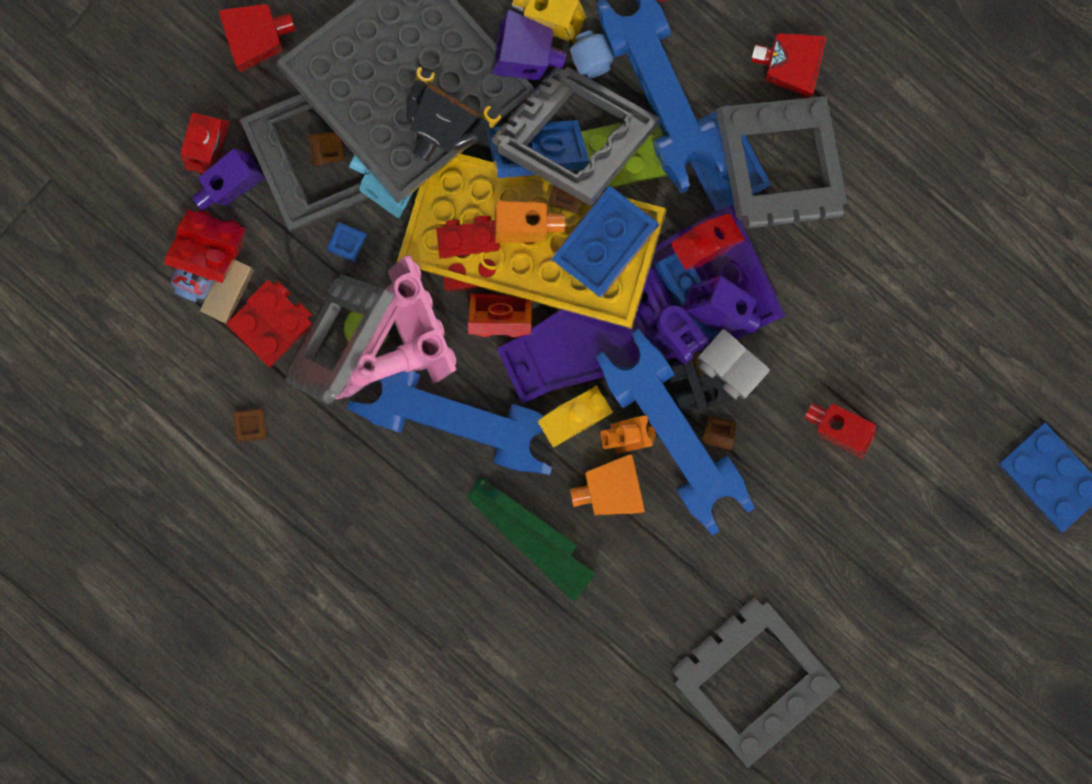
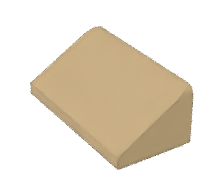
M235 260L223 283L214 281L200 312L226 324L231 319L254 269Z

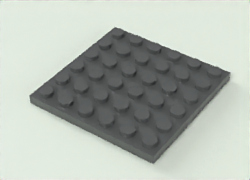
M356 0L279 59L276 64L279 70L398 204L467 149L446 152L437 146L428 162L412 153L421 136L410 130L411 124L407 121L406 97L415 81L416 72L419 67H422L421 76L423 78L431 77L432 72H434L433 85L476 111L482 113L487 106H491L487 115L491 119H496L500 114L501 118L498 123L524 103L535 90L527 79L491 74L496 44L457 0Z

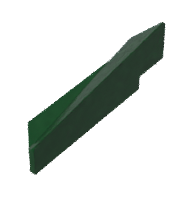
M480 478L468 494L467 499L572 601L577 600L595 575L593 571L570 556L577 545Z

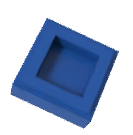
M338 222L327 251L356 263L367 234Z

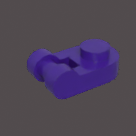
M670 306L658 315L657 328L682 363L686 364L693 358V354L697 350L702 351L709 345L706 336L683 308ZM684 333H687L690 337V341L686 344L680 338Z

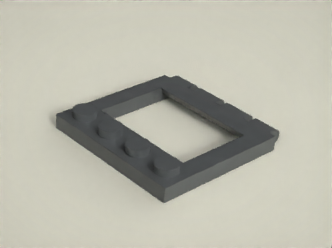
M554 67L544 78L542 84H539L528 96L525 104L520 105L491 140L498 146L499 154L591 206L657 128L659 118L569 67L565 70ZM573 93L624 121L617 130H614L603 147L597 150L590 159V162L577 175L527 147Z
M302 94L240 119L289 232L369 198L359 190L360 183L310 205L275 126L280 121L313 108Z
M827 96L723 106L716 109L736 217L742 218L746 229L766 227L768 224L774 226L789 224L794 221L805 222L819 220L820 218L829 219L843 216V205L847 204V198ZM813 128L824 188L752 196L741 135Z
M343 274L330 285L329 296L292 361L286 377V382L289 385L326 404L333 403L336 396H340L395 296L385 289ZM344 307L362 314L363 317L332 371L312 360L339 311Z
M755 597L738 610L745 619L744 622L740 623L732 615L715 630L722 639L719 644L711 636H708L692 650V653L699 660L696 664L686 656L671 669L678 678L674 684L747 768L754 764L841 687L770 604L765 602L761 605ZM768 627L808 674L743 732L738 734L737 730L730 725L698 687Z

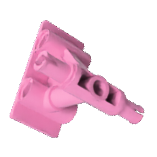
M410 255L403 257L388 270L392 283L385 290L395 296L340 396L337 395L335 399L350 397L367 384L401 371L418 372L427 369L433 383L441 381L456 371L454 352L446 345L443 337L445 334L443 325L439 319H436L433 313L432 298L429 292L424 290L420 280V268L416 262L412 261ZM395 321L403 345L398 346L396 351L376 358L377 351Z

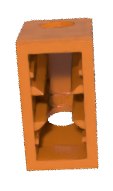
M496 202L495 243L545 242L547 232L565 231V214L547 213L546 203ZM534 220L537 222V225H529L526 221Z
M632 454L585 472L587 485L570 489L573 507L591 503L594 515L645 512Z

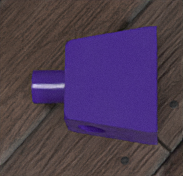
M508 10L499 25L491 74L538 80L548 65L562 69L566 59V51L551 47L553 37L551 28Z
M233 149L198 178L203 188L192 195V198L201 210L206 209L214 202L216 204L228 205L263 181L265 176L249 152Z
M722 276L691 285L682 307L692 319L720 332L723 329L727 332L744 329L749 333H754L761 322V318L752 313L756 303L755 298Z

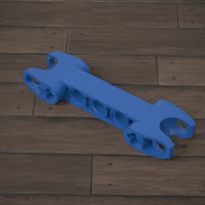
M606 0L598 1L596 3V10L602 34L606 36L614 58L627 54L654 115L659 118V127L664 136L653 140V148L663 171L668 175L680 193L688 191L690 186L685 165L691 160L700 159L706 161L719 178L727 175L728 171L722 139L713 120L708 118L697 123L661 45L660 40L670 37V28L660 5L655 0H635L638 12L632 16L623 17L616 14Z
M637 328L631 333L640 354L638 361L633 366L627 368L617 367L603 351L596 355V359L603 370L609 389L621 407L624 409L636 401L644 414L647 415L649 422L688 480L675 488L690 513L713 536L719 532L716 521L711 514L712 506L718 498L724 496L734 497L748 513L755 509V506L747 493L741 474L727 455L714 463L663 384L675 376V373L661 351Z
M401 371L380 379L382 394L372 404H361L351 401L348 403L347 410L368 419L377 426L401 433L405 420L408 419L497 448L492 461L494 464L518 472H533L550 476L552 467L536 460L529 451L530 442L533 437L539 433H544L537 422L544 416L536 411L511 404L507 418L416 389L420 374L413 371Z

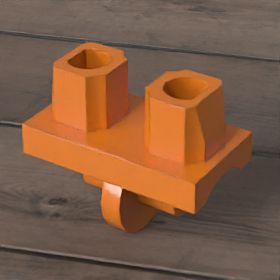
M647 415L610 424L611 429L601 431L600 433L603 449L615 448L616 454L651 447L656 437V431L648 421Z

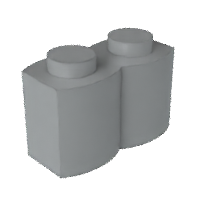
M724 329L698 357L702 362L699 368L712 379L718 376L725 383L722 388L734 399H737L739 396L745 399L770 371L768 367Z

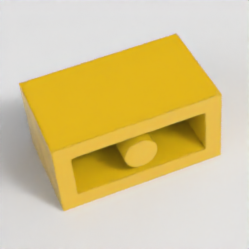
M596 386L557 407L537 422L554 448L590 428L613 412Z

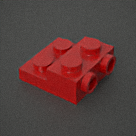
M187 210L177 227L176 238L165 255L164 264L223 283L243 247L246 228L241 227L235 220L222 221L213 218L204 210L196 212Z
M478 216L473 218L474 223L460 225V220L446 221L443 227L436 228L439 258L449 259L455 256L463 257L470 254L478 255L481 253L499 252L500 243H495V220L491 221V216ZM484 260L486 265L496 266V264L492 260ZM481 262L478 266L480 275L485 278L492 277L496 270L485 268ZM455 263L448 269V271L466 275V269L462 264ZM443 277L444 290L446 292L482 288L461 282L460 280Z
M267 280L226 325L271 368L313 324L308 320L312 314L300 302L294 306L287 299L291 293L279 281L273 285Z
M470 294L468 334H475L480 337H489L491 335L521 337L523 335H531L532 301L507 294Z

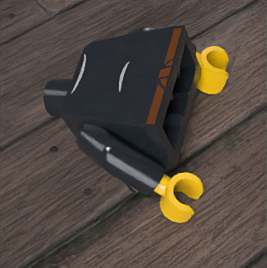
M422 67L417 69L415 81L406 97L407 121L411 124L410 130L421 136L412 152L428 162L437 146L446 152L451 150L461 151L477 143L500 120V114L496 119L488 117L487 112L491 109V106H487L480 113L433 85L434 72H432L431 77L423 78L421 76Z

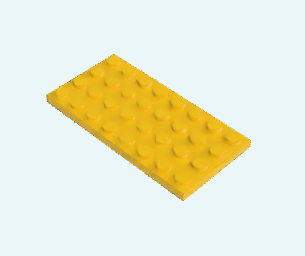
M459 154L419 187L397 262L403 257L410 255L412 261L418 264L420 271L460 280L461 282L632 329L667 210L663 207L626 198L659 224V227L604 296L600 298L556 264L552 258L604 192L600 194L591 206L583 202L579 215H575L548 205L555 185L538 175L497 178L493 162ZM497 201L546 203L547 213L565 214V231L547 232L545 242L500 243L499 252L481 253L478 255L470 254L463 257L455 256L449 259L439 258L436 228L443 227L446 221L460 220V225L474 223L473 218L478 216H491V221L495 220ZM534 220L526 221L529 225H537V222ZM490 259L496 266H488L484 260ZM480 262L485 268L496 270L495 274L489 278L481 276L478 271ZM459 263L465 267L466 275L448 271L451 265Z

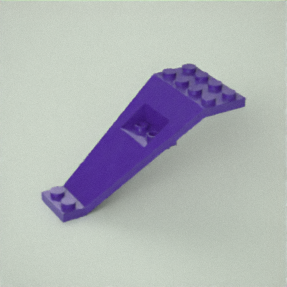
M729 205L677 232L656 246L643 292L648 295V301H644L641 296L632 329L561 309L532 328L531 335H523L497 348L521 403H528L553 390L605 377L596 359V355L602 351L617 367L627 368L633 366L638 361L640 354L631 333L637 328L661 351L666 360L675 358L674 350L659 332L655 321L664 309L670 306H677L654 265L676 253L672 247V241L699 224L731 213L745 240L701 268L695 269L702 282L722 276L755 298L756 303L752 313L761 318L758 329L785 317L740 218L736 217L734 205ZM718 229L715 234L719 239H723V235ZM744 329L728 332L736 340L750 334ZM687 333L680 336L685 344L690 341ZM714 337L713 339L709 340V344H710L716 337Z

